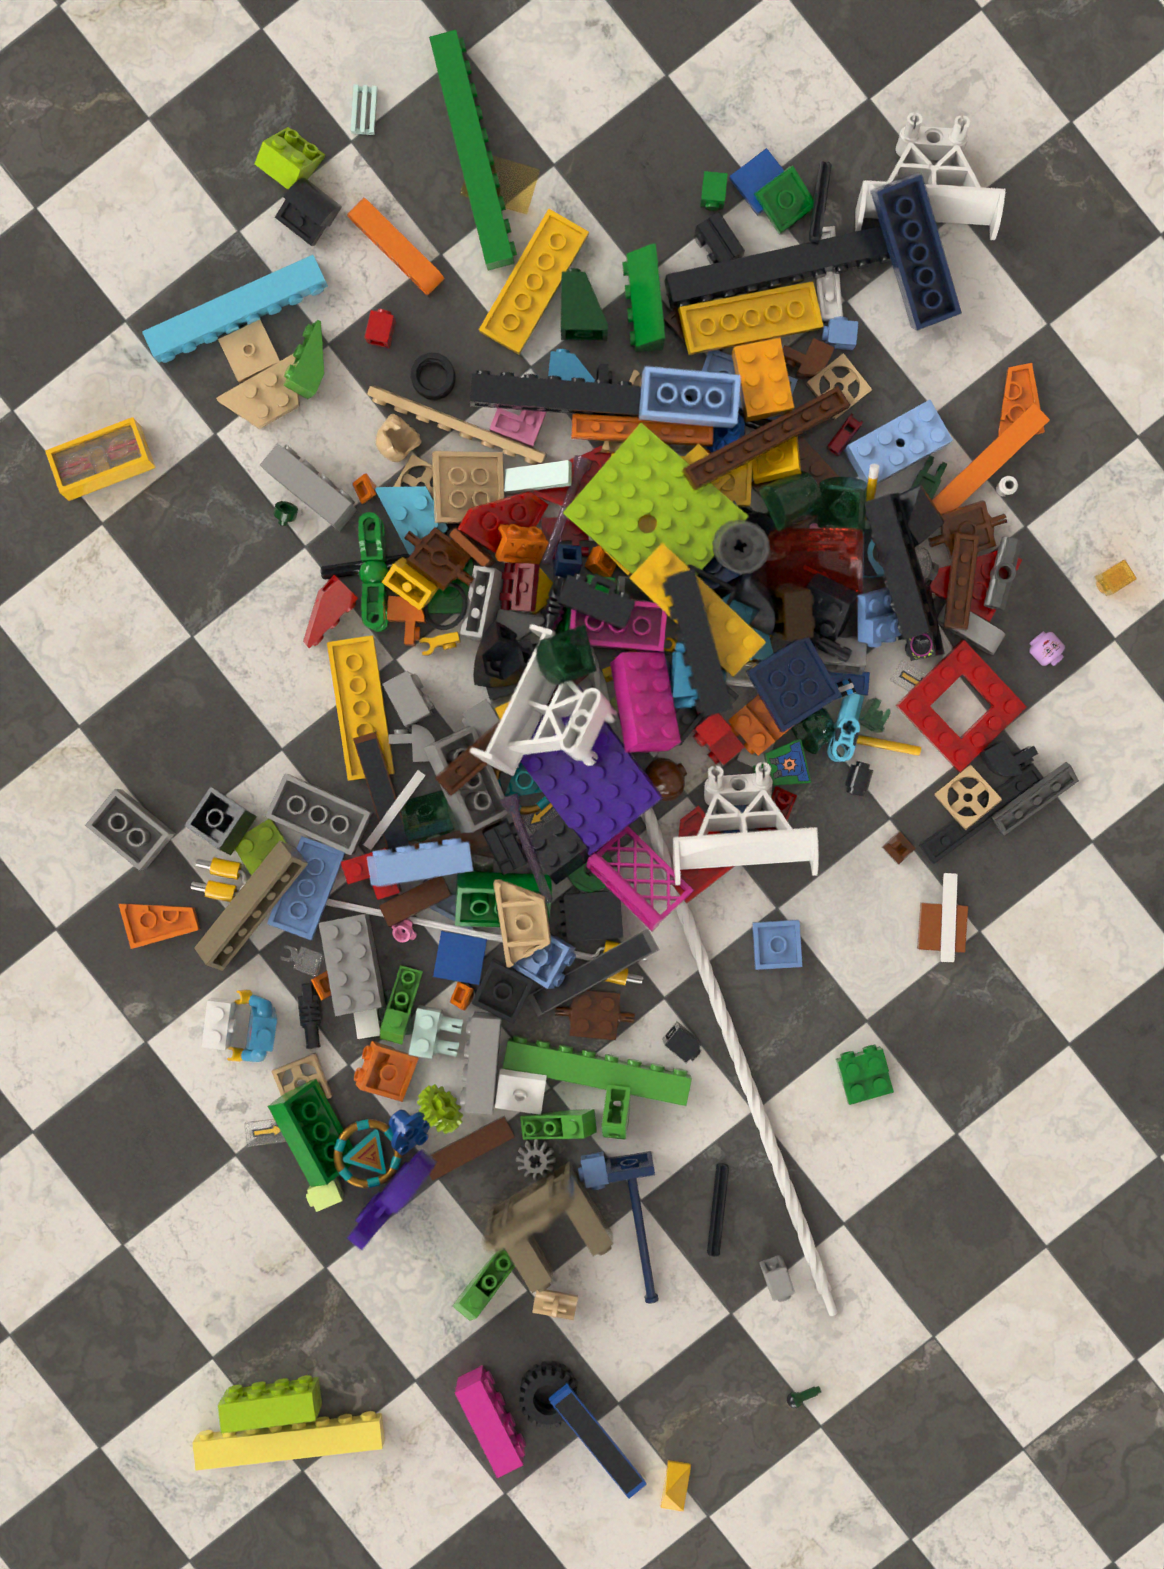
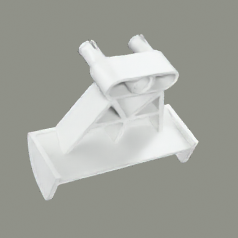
M910 113L907 117L906 126L900 131L896 145V153L901 158L888 181L863 180L855 210V232L861 231L863 218L878 219L870 190L911 174L919 173L922 174L924 183H926L925 187L936 222L990 225V240H995L1003 212L1005 189L981 188L963 152L968 139L966 132L970 125L969 118L963 116L962 122H960L961 115L956 117L953 128L920 126L923 120L922 116L916 113L913 120L914 113ZM929 160L939 161L936 163L935 166H933Z
M531 624L529 629L541 637L486 752L471 748L470 753L512 776L523 754L564 750L575 760H582L584 764L591 766L596 762L592 757L597 759V754L591 748L604 721L606 723L614 722L616 719L612 714L617 717V712L610 707L609 700L597 689L590 688L582 692L563 671L573 649L554 631ZM560 677H561L562 680H561V682H560V684H559V686H558V688H557V691H556V693H555V695H554V697H553V699H552V701H551V703H550V705H549V707H548L547 704H548V702H549V700H550V698H551V695H552V693H553V691H554V689H555V687H556V685H557V683H558V681H559V679H560ZM542 715H545L544 718H543V720H542V722H541V724H540V726H539V728H538V730H537V733H536L534 739H531V737H532V735H533V733H534V731H535V729H536V727H537V725H538V723H539V721H540V719H541V716H542ZM572 715L565 728L561 718Z
M764 762L763 768H761V763L757 764L756 773L723 776V769L720 766H716V772H714V766L709 768V776L704 788V800L710 806L698 836L673 838L675 885H680V870L810 861L812 876L818 874L817 828H791L771 799L773 781L770 777L771 767L768 763ZM750 804L743 814L733 806ZM777 828L775 831L747 832V829ZM740 829V833L707 835L710 831Z

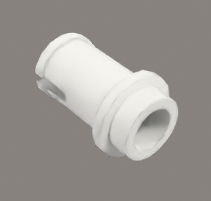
M1012 476L1002 478L996 486L997 494L1004 497L1016 492L1018 488L1017 480Z

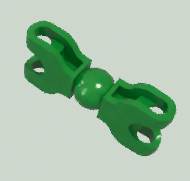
M367 512L362 514L358 521L361 561H363L359 570V576L363 582L361 599L362 621L371 630L382 632L389 626V621L387 620V586L382 583L389 572L388 566L385 564L386 527L375 513ZM375 524V529L369 531V527ZM379 614V620L373 623V616Z

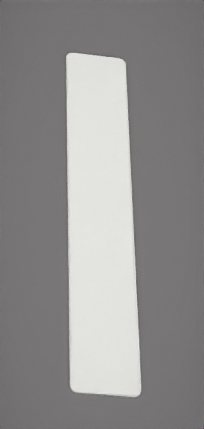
M944 873L941 962L955 961L957 874Z

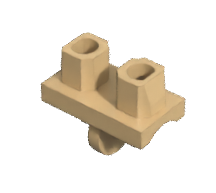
M547 1289L542 1292L537 1290L532 1313L574 1320L578 1295Z

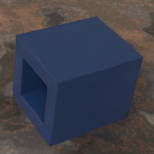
M558 544L553 561L554 578L555 576L567 578L568 575L574 577V574L580 573L582 566L581 546Z

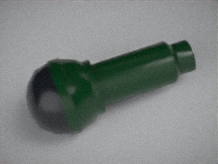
M817 1386L800 1393L790 1392L787 1396V1403L791 1408H799L803 1401L821 1393V1389Z

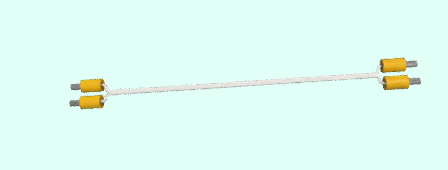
M213 857L212 862L202 859L196 860L198 862L196 867L210 869L211 875L238 880L241 874L243 883L247 882L245 873L241 871L242 863ZM208 880L207 884L191 883V885H194L191 886L192 890L205 892V897L231 902L237 895V886L211 880ZM328 899L326 904L332 907L384 917L381 910L332 899ZM417 917L408 918L413 924L503 942L502 935L474 929L470 930L465 927ZM606 940L605 946L598 948L595 954L578 951L573 953L576 954L575 958L591 961L599 955L601 950H604L603 953L621 943ZM626 968L605 981L624 986L626 981L642 984L643 976L629 974V968Z

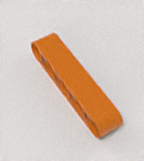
M364 197L347 214L350 220L426 295H429L445 279L440 271Z

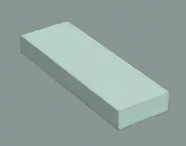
M569 460L504 469V492L507 494L572 485V463Z

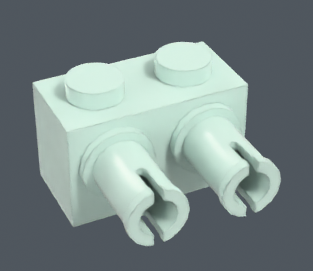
M419 1005L416 1011L409 1055L432 1059L436 1053L457 1057L459 1042L440 1040L437 1036L440 1030L461 1034L463 1019L445 1017L442 1014V1009Z

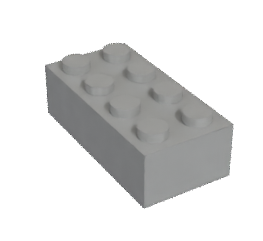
M277 443L260 466L340 532L357 511L353 506L355 501L342 489L337 492L335 490L337 487L325 475L322 474L319 477L317 475L319 472L308 461L304 459L303 462H300L301 457L288 445L282 447Z
M474 726L463 728L424 747L436 776L479 739ZM487 764L452 796H449L441 786L461 833L474 832L511 813L490 764Z
M284 774L265 817L344 853L355 855L374 812L293 775Z
M362 914L319 923L335 1016L386 1007L370 915Z
M474 1012L473 1016L467 1020L466 1034L470 1035V1041L467 1040L465 1044L464 1058H468V1064H465L463 1067L462 1082H466V1087H463L460 1105H464V1112L493 1114L502 1018L492 1013Z

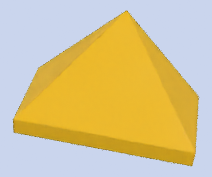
M541 568L539 569L536 611L532 612V614H538L545 608V605H547L546 600L549 598L548 592L553 584Z
M668 1460L661 1508L684 1512L691 1464Z

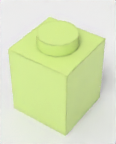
M338 1177L327 1185L310 1186L306 1194L309 1205L311 1207L314 1206L316 1212L343 1201L345 1197Z

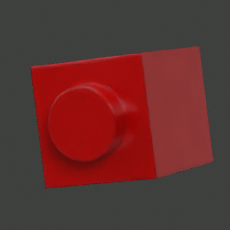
M384 309L371 310L364 337L368 344L390 348L396 324L395 317L391 315L390 311Z

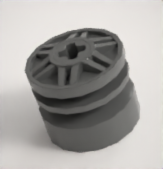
M733 520L723 524L715 533L712 542L713 553L717 561L727 569L741 574L750 573L760 568L766 560L769 551L768 539L763 530L755 524L742 520ZM736 540L743 543L740 546V551L733 548V546L737 545Z

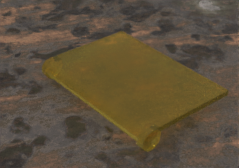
M493 156L495 165L490 167L492 174L497 173L500 184V187L496 188L498 197L503 196L506 209L527 215L540 169ZM464 180V184L461 187L460 195L469 198L466 183Z

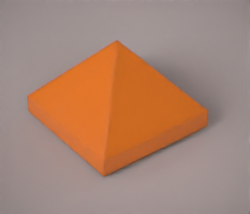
M367 473L352 483L361 504L366 503L376 495V485Z
M327 971L311 979L321 1000L331 996Z
M458 981L450 1003L465 1011L473 1000L474 989Z

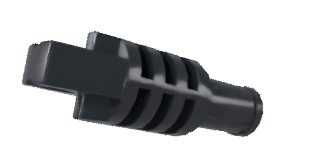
M555 576L552 587L548 592L549 598L546 600L547 605L544 608L546 610L543 612V618H545L543 628L552 630L555 633L559 622L564 618L562 615L565 614L564 606L558 604V599L567 578Z
M311 983L302 984L303 996L297 997L300 1026L304 1028L306 1049L321 1047L318 1026L321 1024L318 994L312 995Z

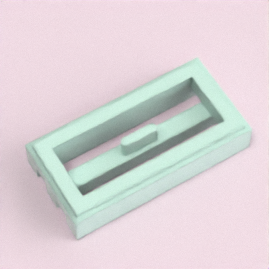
M357 84L353 85L351 134L375 135L377 86L368 87V85H363L361 87ZM359 93H362L360 128H357ZM370 93L372 94L369 129H365L367 95Z

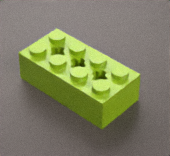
M311 1375L299 1377L298 1380L292 1381L283 1378L270 1384L261 1381L253 1383L248 1387H242V1385L230 1386L217 1405L221 1434L316 1421L322 1407L319 1377L312 1378Z

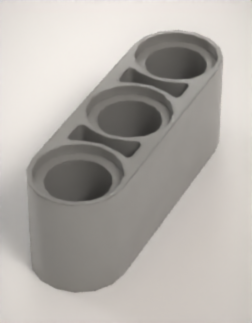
M946 604L937 617L938 624L943 626ZM970 612L968 630L946 628L991 655H994L1006 635L1003 631Z

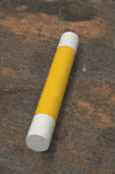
M877 464L870 465L865 502L875 499L879 465ZM863 511L861 529H871L870 522L866 519Z

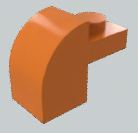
M388 596L387 620L405 622L404 644L406 646H416V641L420 640L421 628L417 627V623L426 624L424 611L411 605L403 597Z

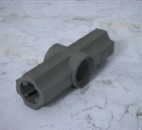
M1001 537L995 564L990 571L991 579L983 606L995 610H1005L1012 580L1016 576V565L1022 546V541L1019 539ZM999 568H1004L1007 571V579L999 577Z

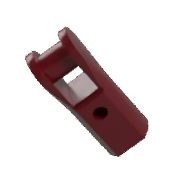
M852 413L826 446L836 456H840L863 424V421L859 422L856 420ZM846 425L854 429L852 434L844 429Z

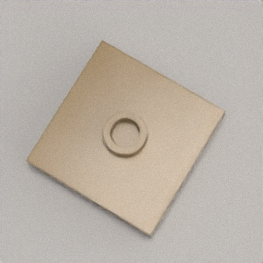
M260 319L218 339L239 383L280 362Z

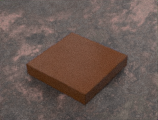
M454 528L450 533V537L482 567H492L496 562L475 540L458 530V528Z
M920 902L917 949L941 951L942 904ZM956 905L955 952L965 953L968 919V906Z

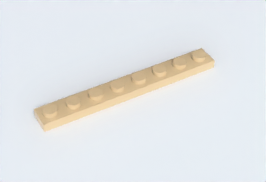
M377 386L369 387L367 395L373 397L372 401L385 406L386 403L395 406L394 410L403 414H407L408 411L417 414L416 419L429 423V420L438 423L437 427L446 431H451V428L460 431L459 436L469 440H472L473 437L481 439L482 445L493 449L495 445L504 448L503 453L516 457V454L524 456V461L530 464L537 465L538 462H545L547 453Z

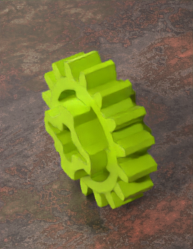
M436 1084L433 1086L429 1085L418 1095L419 1100L417 1104L421 1106L419 1112L424 1113V1121L427 1120L431 1128L435 1126L437 1132L443 1130L444 1134L452 1133L463 1122L461 1120L463 1114L459 1112L461 1106L455 1103L457 1099L451 1095L450 1091L447 1093L444 1091L443 1086L438 1088Z

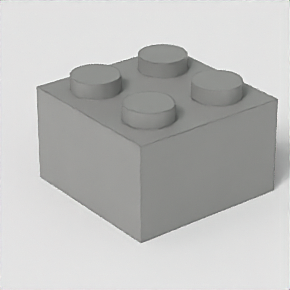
M406 671L383 683L404 726L411 727L412 724H416L433 715L431 709L435 707L429 696L422 694L420 689L423 688V684L415 673L412 674Z

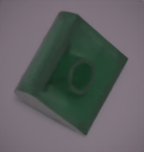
M801 471V474L781 478L759 488L760 494L778 531L814 517L821 511L822 494L816 480L805 471Z
M831 477L822 480L819 483L818 527L863 534L866 522L864 502H867V483L853 477Z
M585 625L545 637L537 645L536 659L542 675L552 684H563L597 671Z
M443 790L408 799L401 808L404 832L409 842H422L427 840L428 837L438 834L445 835L455 830L452 812Z

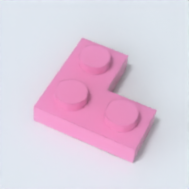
M497 408L489 430L533 448L547 412L522 410L519 416Z

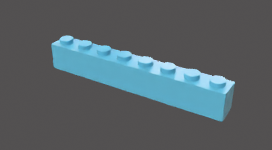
M311 255L144 330L142 333L153 357L159 363L170 362L175 359V355L182 352H192L199 344L204 342L206 344L212 343L218 339L217 336L224 333L230 334L238 330L239 326L246 323L251 324L268 313L269 315L276 314L282 310L281 307L288 304L296 305L310 294L312 296L318 295L328 285L314 255Z

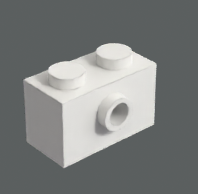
M214 997L207 1000L202 1048L226 1050L230 1047L231 1036L236 1028V1019H234L235 1000Z

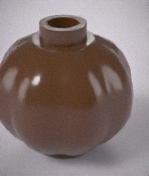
M658 758L650 762L645 773L664 797L661 800L673 801L678 798L684 790V776L687 775L682 763L676 764L668 758Z

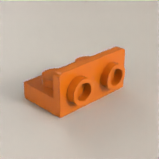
M501 524L499 531L503 537L495 554L496 559L501 562L539 565L549 543L542 530L537 527L529 528L514 524Z

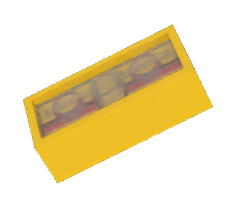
M134 417L45 450L59 492L68 501L156 468L142 427Z

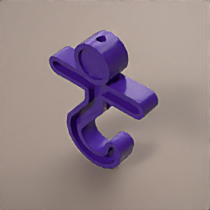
M421 1149L409 1163L405 1162L382 1192L378 1191L355 1219L358 1224L347 1239L362 1251L392 1213L396 1214L411 1198L432 1171L437 1161Z

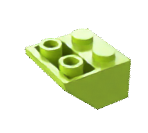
M287 127L262 142L254 164L286 189H289L301 178L308 180L324 159L325 154L318 150L314 144L302 138L297 131Z

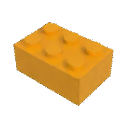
M776 338L734 347L731 354L735 374L741 375L739 394L745 422L780 416L792 411L794 404L781 339Z

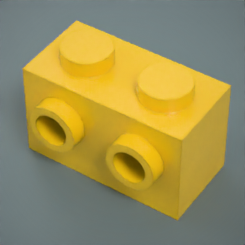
M402 557L392 565L382 583L407 600L411 605L421 610L431 601L439 587L406 564L407 560Z

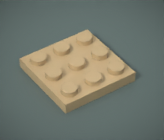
M432 452L435 523H461L469 508L504 498L502 452Z

